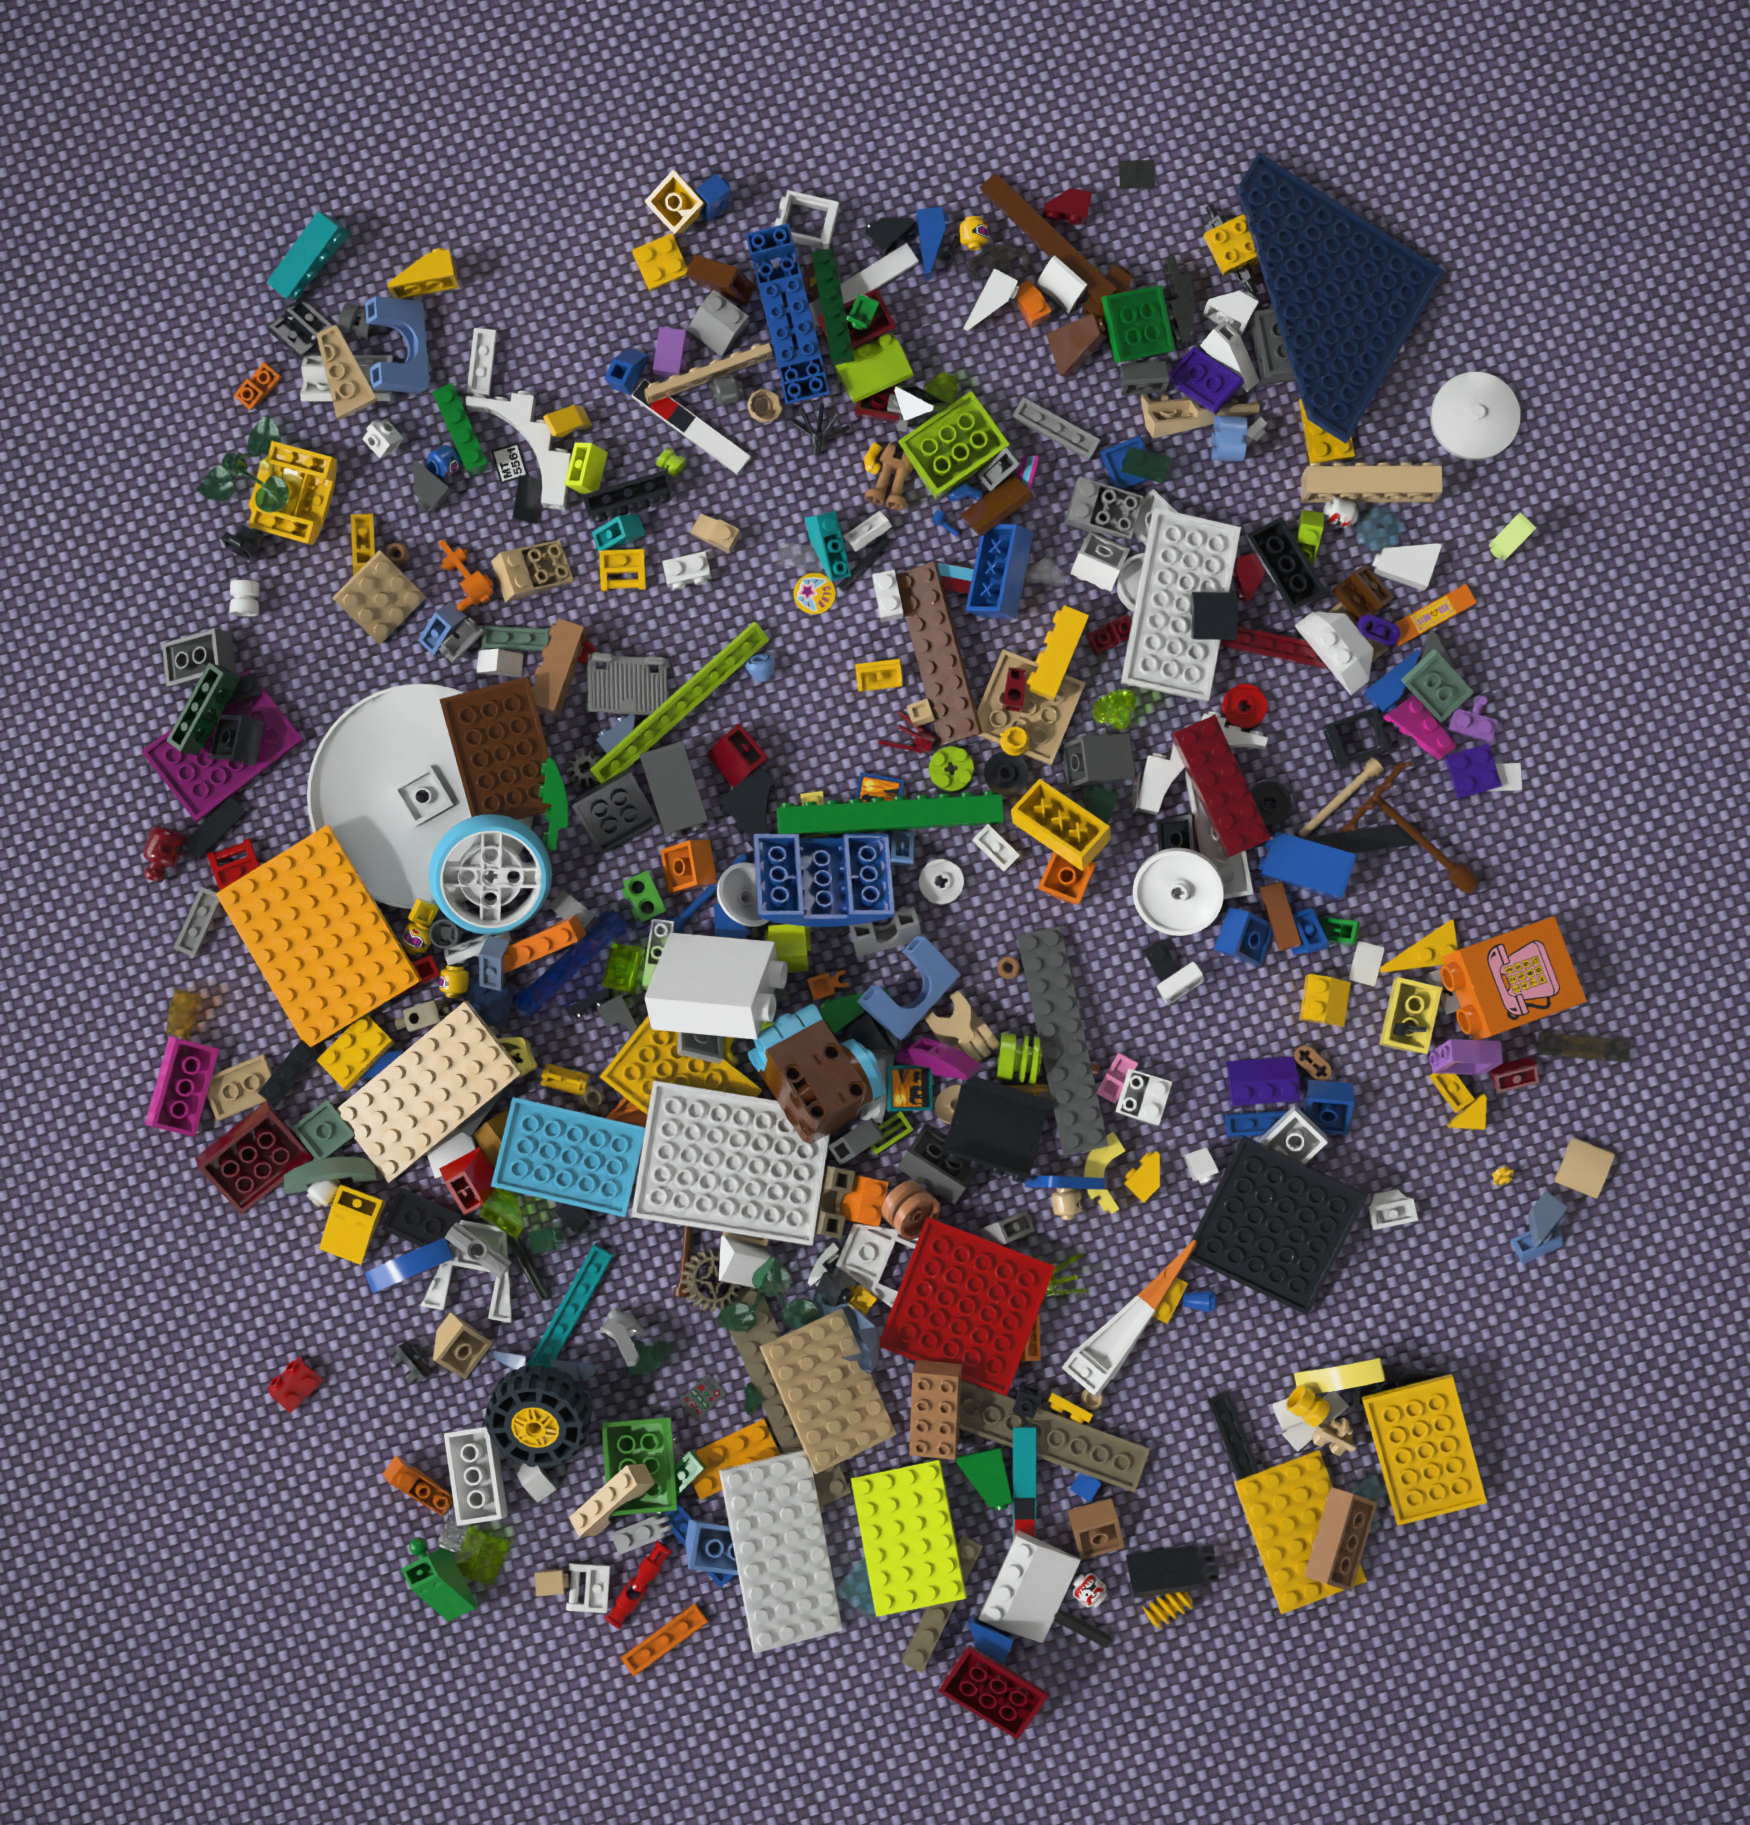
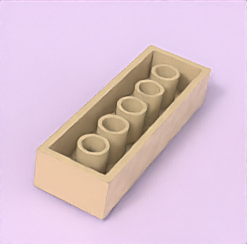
M1431 462L1423 463L1422 466H1413V463H1400L1399 466H1390V463H1378L1377 466H1368V463H1356L1355 466H1346L1345 463H1334L1332 466L1312 463L1306 467L1301 476V503H1327L1335 499L1336 496L1352 500L1355 503L1435 502L1442 493V466H1435V463Z

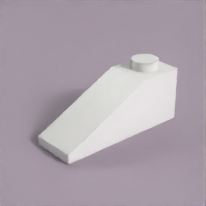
M994 269L963 329L968 331L1005 304L1009 298L1014 299L1020 288L1016 285L1018 281Z

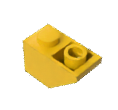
M1154 1151L1152 1154L1147 1152L1140 1160L1142 1165L1137 1170L1132 1168L1124 1176L1126 1181L1123 1184L1142 1203L1160 1187V1154L1157 1151Z

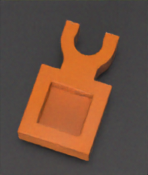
M845 970L837 972L831 978L829 972L807 979L814 1001L834 995V988L850 987L848 982L841 984L838 981L840 976L846 975Z

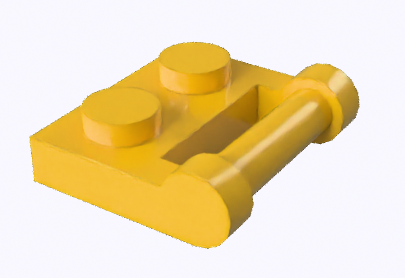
M644 549L599 551L601 592L608 591V589L622 588L646 590ZM638 573V579L608 580V574Z

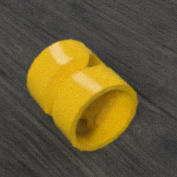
M1300 1385L1289 1396L1286 1408L1297 1417L1303 1416L1302 1421L1309 1426L1316 1427L1326 1418L1330 1410V1404L1322 1397L1315 1396V1393L1307 1386Z

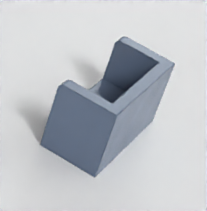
M491 936L487 937L479 953L480 987L498 991L502 990L509 976V972L504 973V955L509 946L508 940Z

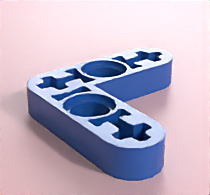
M1034 1176L1033 1180L1025 1181V1187L1107 1190V1178Z

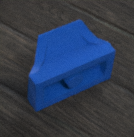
M1312 908L1292 914L1301 941V946L1291 948L1293 955L1300 953L1309 954L1329 948V942Z

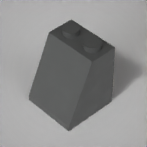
M1130 734L1082 736L1061 745L1067 789L1119 783L1136 778V766L1133 762V744L1130 740Z

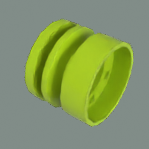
M1001 1033L996 1080L1011 1081L1014 1072H1019V1081L1024 1083L1025 1073H1029V1083L1035 1084L1037 1075L1040 1072L1042 1057L1040 1037L1034 1036L1033 1045L1028 1046L1029 1036L1025 1035L1022 1045H1017L1016 1034Z

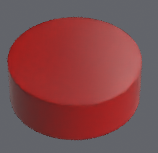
M585 641L582 643V646H584L582 654L577 658L581 664H587V654L597 652L592 643Z

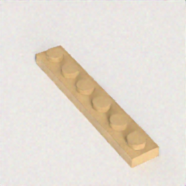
M756 344L751 347V350L746 352L738 351L731 354L730 358L713 360L708 366L703 368L701 366L694 367L689 370V373L673 375L668 378V381L662 383H651L645 389V398L648 404L712 381L715 377L728 375L772 358L770 344Z

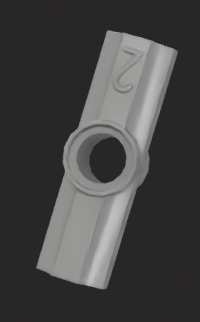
M458 1222L451 1227L445 1236L446 1240L498 1278L505 1274L512 1263L490 1247L487 1242L475 1236ZM476 1244H481L484 1248V1253L480 1257L475 1256L473 1253V1247Z

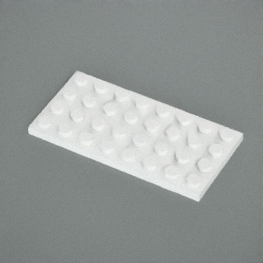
M1159 508L1153 509L1121 683L1204 702L1209 701L1220 640H1197L1191 638L1192 591L1229 592L1241 527Z
M804 1449L719 1470L753 1652L759 1653L842 1631L813 1470Z

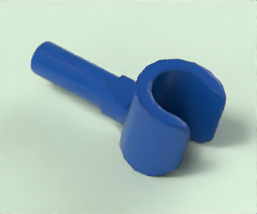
M937 510L932 518L933 523L946 528L953 535L957 536L960 532L945 522L947 514Z

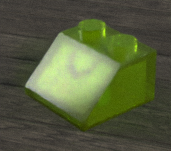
M612 943L601 987L636 995L647 951L641 947Z

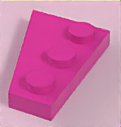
M1412 695L1383 717L1388 723L1392 721L1400 727L1399 731L1404 735L1409 734L1417 740V745L1437 760L1457 747L1431 712L1415 695Z

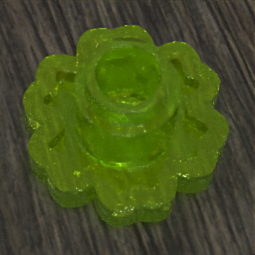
M1121 689L1109 692L1106 697L1099 698L1093 705L1094 710L1092 714L1099 724L1106 722L1115 729L1121 730L1130 725L1131 713L1136 708L1135 703L1137 700L1134 693L1130 690L1122 692Z

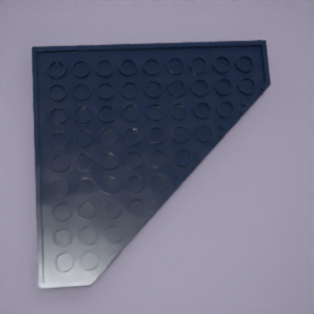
M1259 152L1237 187L1238 196L1307 419L1346 444L1445 271Z

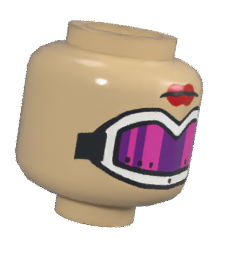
M1056 1188L1057 1191L1052 1193L1054 1214L1061 1216L1062 1220L1075 1219V1214L1082 1211L1080 1191L1071 1188Z

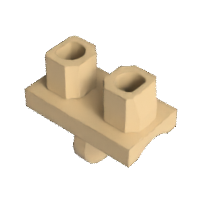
M1340 1418L1338 1421L1332 1420L1331 1423L1323 1420L1321 1424L1316 1426L1317 1429L1312 1435L1314 1444L1323 1447L1328 1441L1332 1442L1329 1445L1330 1450L1339 1457L1346 1450L1353 1452L1356 1449V1445L1352 1443L1353 1429L1349 1428V1420Z

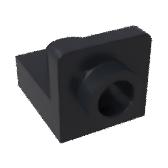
M1021 1382L1012 1411L1033 1419L1041 1401L1042 1389Z

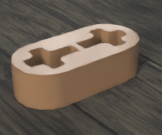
M1304 1045L1294 1051V1061L1313 1080L1326 1081L1329 1079L1331 1067L1311 1047ZM1300 1050L1302 1052L1306 1050L1309 1052L1308 1058L1312 1061L1311 1063L1307 1060L1300 1061ZM1314 1064L1319 1068L1323 1066L1326 1068L1324 1070L1325 1077L1322 1075L1316 1076L1317 1070L1313 1067Z

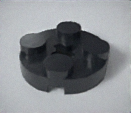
M1263 781L1251 789L1250 793L1266 827L1278 825L1288 817L1292 800L1285 786L1277 782ZM1265 798H1267L1268 800L1273 799L1275 801L1272 804L1274 807L1273 809H1270L1269 807L1265 808L1263 806L1265 804Z

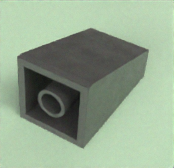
M683 741L639 754L665 836H671V839L683 836L684 831L692 829L693 832L705 829V825L709 824Z

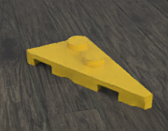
M1449 920L1380 967V973L1445 965L1442 957L1458 950L1454 920Z

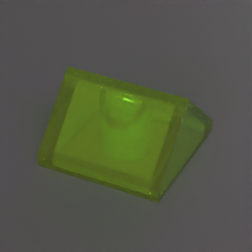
M468 1525L454 1560L464 1577L493 1586L511 1542Z

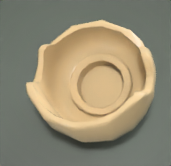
M759 389L752 393L747 403L751 417L763 423H769L777 419L783 409L779 396L769 389Z

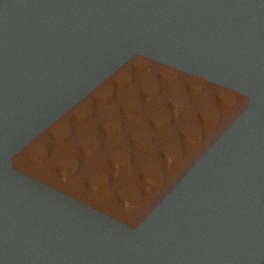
M528 676L439 699L471 817L494 814L519 820L546 813V808H551V804L543 803V798L539 797L540 784H545V775H541L542 761L547 762L549 752Z

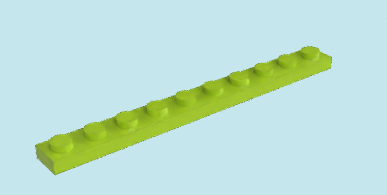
M753 622L590 769L600 784L631 766L640 757L639 754L645 753L769 641V638L758 623Z

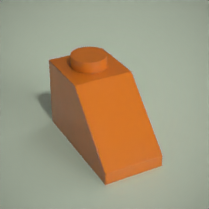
M1029 280L1018 285L1020 288L1013 300L1029 327L1032 329L1050 319L1051 309L1041 292Z

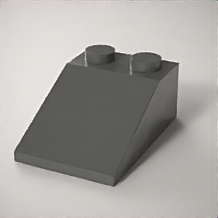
M214 628L162 643L166 687L197 684L208 663L225 667L236 675L232 632Z

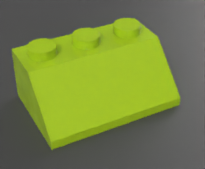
M893 332L854 349L855 361L834 365L838 378L853 403L914 376L902 347Z

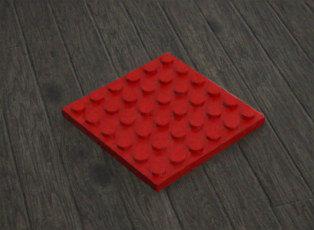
M926 1217L881 1335L880 1347L914 1361L962 1364L961 1379L1007 1396L1055 1266Z

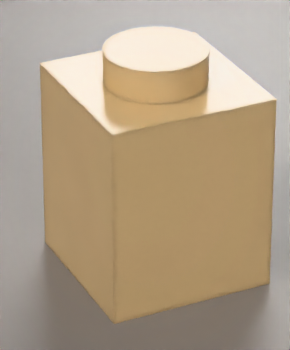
M564 1568L540 1570L534 1573L536 1597L564 1594L566 1588H569V1575L565 1574Z

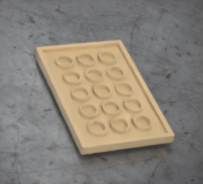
M842 1308L759 1346L814 1474L897 1435L871 1374L861 1370L857 1361H847L841 1358L861 1353Z

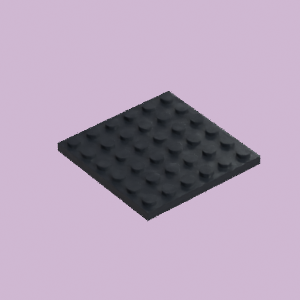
M1242 1135L1189 1242L1190 1244L1193 1240H1196L1197 1245L1188 1259L1308 1315L1368 1194Z

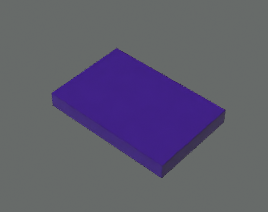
M1195 346L1168 374L1170 385L1215 415L1245 383L1242 377Z

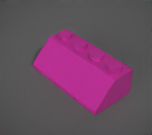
M169 1036L145 1121L146 1125L195 1137L219 1049Z

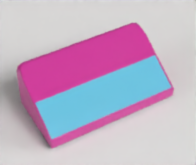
M1036 455L1021 458V466L1016 476L1030 491L1039 461Z

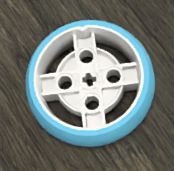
M494 814L479 815L456 824L439 841L430 861L429 883L437 905L453 923L474 933L487 935L502 934L525 925L543 907L551 888L552 866L545 845L528 826L507 816ZM481 834V843L466 851L460 861H448L451 853L459 844L468 838ZM502 834L512 837L523 844L532 855L534 863L522 862L513 849L502 844ZM493 848L497 851V854L494 857H488L485 854L486 850ZM465 870H470L474 873L473 877L468 879L464 878L461 874ZM490 870L494 871L493 878H488ZM511 871H517L520 874L516 879H510L507 875ZM447 887H459L468 900L480 906L479 914L460 906L453 899ZM521 888H533L529 897L520 906L507 913L500 914L501 906L512 901L518 895ZM494 893L496 898L491 901L484 898L485 894Z

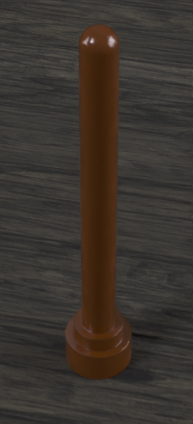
M684 1226L679 1283L676 1284L673 1296L688 1297L690 1295V1292H682L684 1288H687V1284L680 1283L681 1280L687 1279V1276H683L681 1272L684 1270L689 1271L685 1263L690 1262L693 1227Z

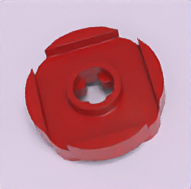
M1251 684L1235 686L1227 692L1222 701V713L1226 722L1241 729H1250L1257 726L1267 712L1265 696L1256 686ZM1243 701H1247V705L1251 707L1246 712H1242L1238 708V704H1242Z

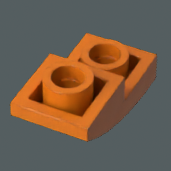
M263 362L250 379L245 380L234 397L249 410H252L270 393L282 376L267 363Z

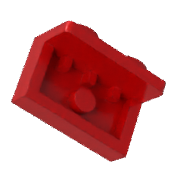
M299 1356L287 1365L286 1370L280 1376L275 1377L270 1382L267 1389L277 1403L289 1413H292L323 1382V1379Z

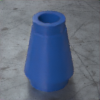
M1211 1290L1184 1293L1183 1307L1208 1313L1216 1311V1293L1211 1292Z

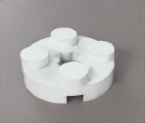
M944 859L929 862L922 870L919 878V888L922 895L929 902L939 905L949 904L956 900L961 894L964 885V877L960 868ZM938 876H942L943 879L947 878L948 882L945 883L944 888L935 885V882L938 881Z

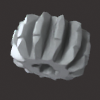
M581 750L582 757L580 758L574 753L573 757L576 761H568V765L574 768L567 769L568 774H574L570 778L571 782L578 780L577 786L582 787L585 781L586 787L590 788V781L593 780L594 784L598 785L599 782L593 773L586 771L585 774H582L581 767H586L589 764L591 769L602 758L600 756L594 758V751H590L587 757L585 750Z

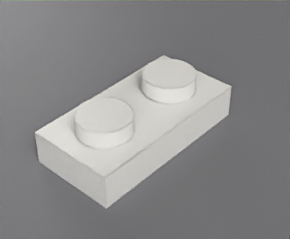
M878 511L843 537L856 552L864 548L876 537L883 535L892 526L889 520Z
M989 824L972 839L1003 872L1020 856Z

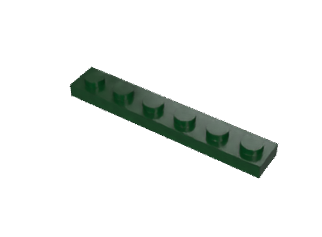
M829 248L811 252L832 364L834 366L855 361L834 250Z

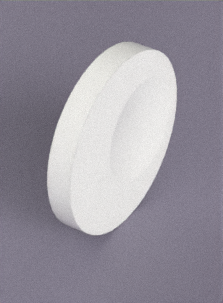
M1145 553L1129 558L1123 564L1116 581V589L1121 602L1133 612Z

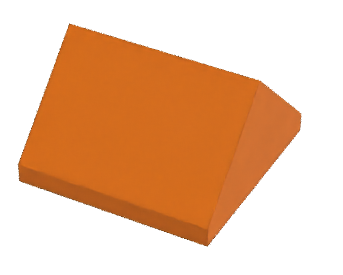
M1053 851L1038 889L1062 902L1080 905L1097 863L1091 861L1082 871Z

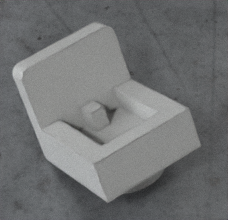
M891 394L887 411L900 413L898 431L907 432L908 423L912 424L913 420L904 421L897 397Z

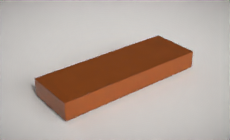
M1282 882L1260 887L1259 891L1278 951L1301 946Z

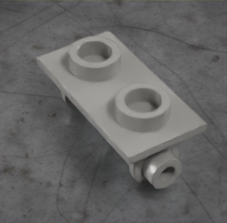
M470 617L467 620L464 619L454 630L459 635L457 638L450 634L440 644L439 651L452 663L459 659L484 632Z

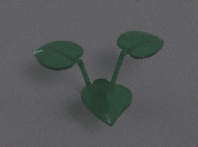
M266 414L250 433L247 445L249 451L253 453L242 454L239 452L237 455L234 453L226 454L222 460V465L214 467L207 474L204 481L196 488L199 493L214 501H225L235 492L236 486L233 482L236 479L235 475L244 474L262 486L255 496L256 505L259 509L272 513L282 510L286 506L289 498V489L286 482L275 475L270 476L265 483L247 472L248 465L246 460L243 459L259 457L261 453L268 455L271 442L280 443L281 434L271 416Z
M770 1256L752 1276V1283L758 1289L753 1306L749 1308L745 1302L732 1303L719 1313L717 1323L735 1332L750 1330L757 1322V1317L753 1312L756 1310L763 1293L767 1297L779 1295L782 1306L785 1308L781 1313V1319L790 1327L800 1328L822 1316L817 1305L807 1298L794 1299L789 1305L786 1303L782 1292L786 1291L791 1284L790 1275L776 1258Z

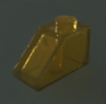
M176 989L168 1010L166 1033L189 1040L203 997Z

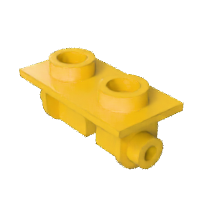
M546 1063L545 1069H543L541 1074L542 1080L540 1085L583 1096L590 1075Z

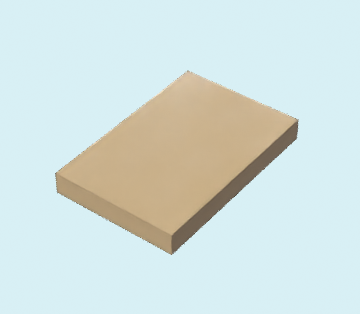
M265 1054L212 1075L207 1097L217 1122L266 1102L258 1094V1091L273 1074Z

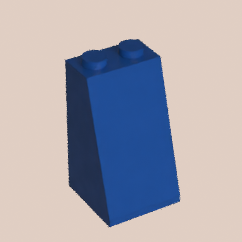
M1275 831L1272 836L1270 835L1271 839L1266 840L1264 847L1268 849L1266 856H1261L1258 864V869L1261 870L1260 876L1335 901L1343 898L1356 854Z

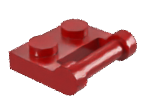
M250 838L243 840V843L216 853L213 851L207 854L220 891L260 866ZM244 851L247 852L248 856L219 867L218 861Z

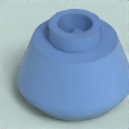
M757 654L748 659L745 667L754 679L760 682L767 681L774 674L775 658L770 654Z

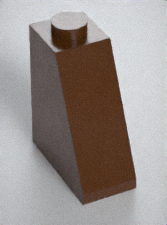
M694 255L686 272V275L695 284L710 291L714 289L723 297L746 307L756 288L739 268L699 255Z
M1114 264L1105 278L1117 288L1116 294L1128 292L1132 276H1130V272L1126 268L1118 267ZM1089 297L1083 305L1082 313L1086 316L1094 313L1103 317L1106 321L1103 306L1101 307L1093 298Z
M1092 313L1046 334L1060 376L1071 377L1108 337L1106 333L1107 324L1103 317Z

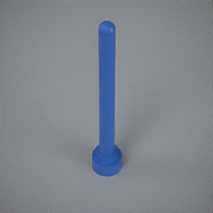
M741 854L729 867L738 863H746L749 860L748 854ZM721 875L717 878V884L710 885L678 917L675 916L668 920L674 921V933L680 934L685 926L684 923L717 891Z

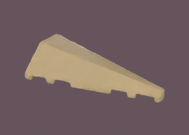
M1141 394L1145 426L1153 439L1214 424L1215 414L1190 397L1184 396L1183 399L1170 400L1168 395H1162L1161 399L1148 398V394ZM1232 399L1231 403H1226L1216 415L1243 417L1259 413L1260 404L1258 401L1238 404V400Z

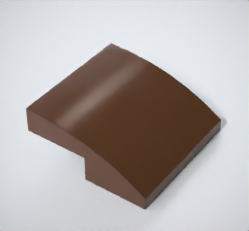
M1367 564L1356 570L1332 590V593L1357 622L1366 614L1374 615L1395 598Z

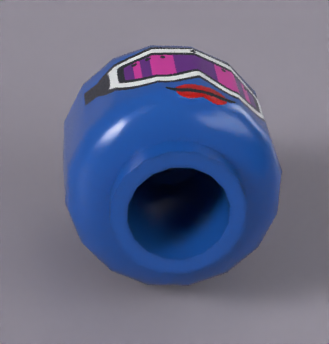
M448 445L431 451L427 460L428 470L440 478L457 472L460 468L461 459L459 452Z

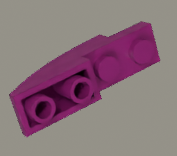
M921 1038L915 1044L907 1043L894 1056L896 1063L930 1067L933 1075L945 1078L953 1077L966 1080L971 1078L981 1068L980 1063L962 1051L945 1043L927 1038Z

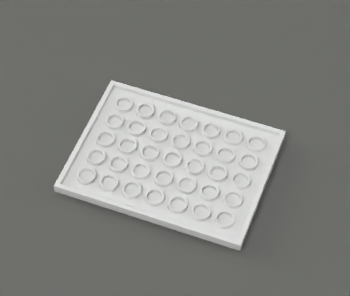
M653 1081L631 1217L812 1246L830 1134L814 1143L804 1142L788 1121L779 1103L774 1100Z

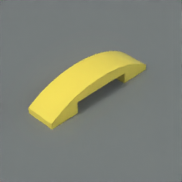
M1381 1358L1294 1373L1297 1387L1305 1385L1315 1394L1386 1381Z

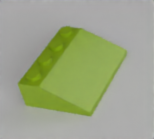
M972 391L898 441L935 500H938L953 487L961 484L983 469L1005 447L1010 446Z

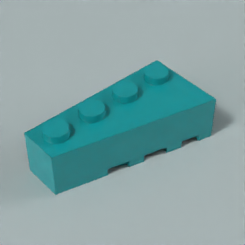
M317 211L266 283L286 299L292 301L298 299L303 294L304 288L352 232L334 217Z

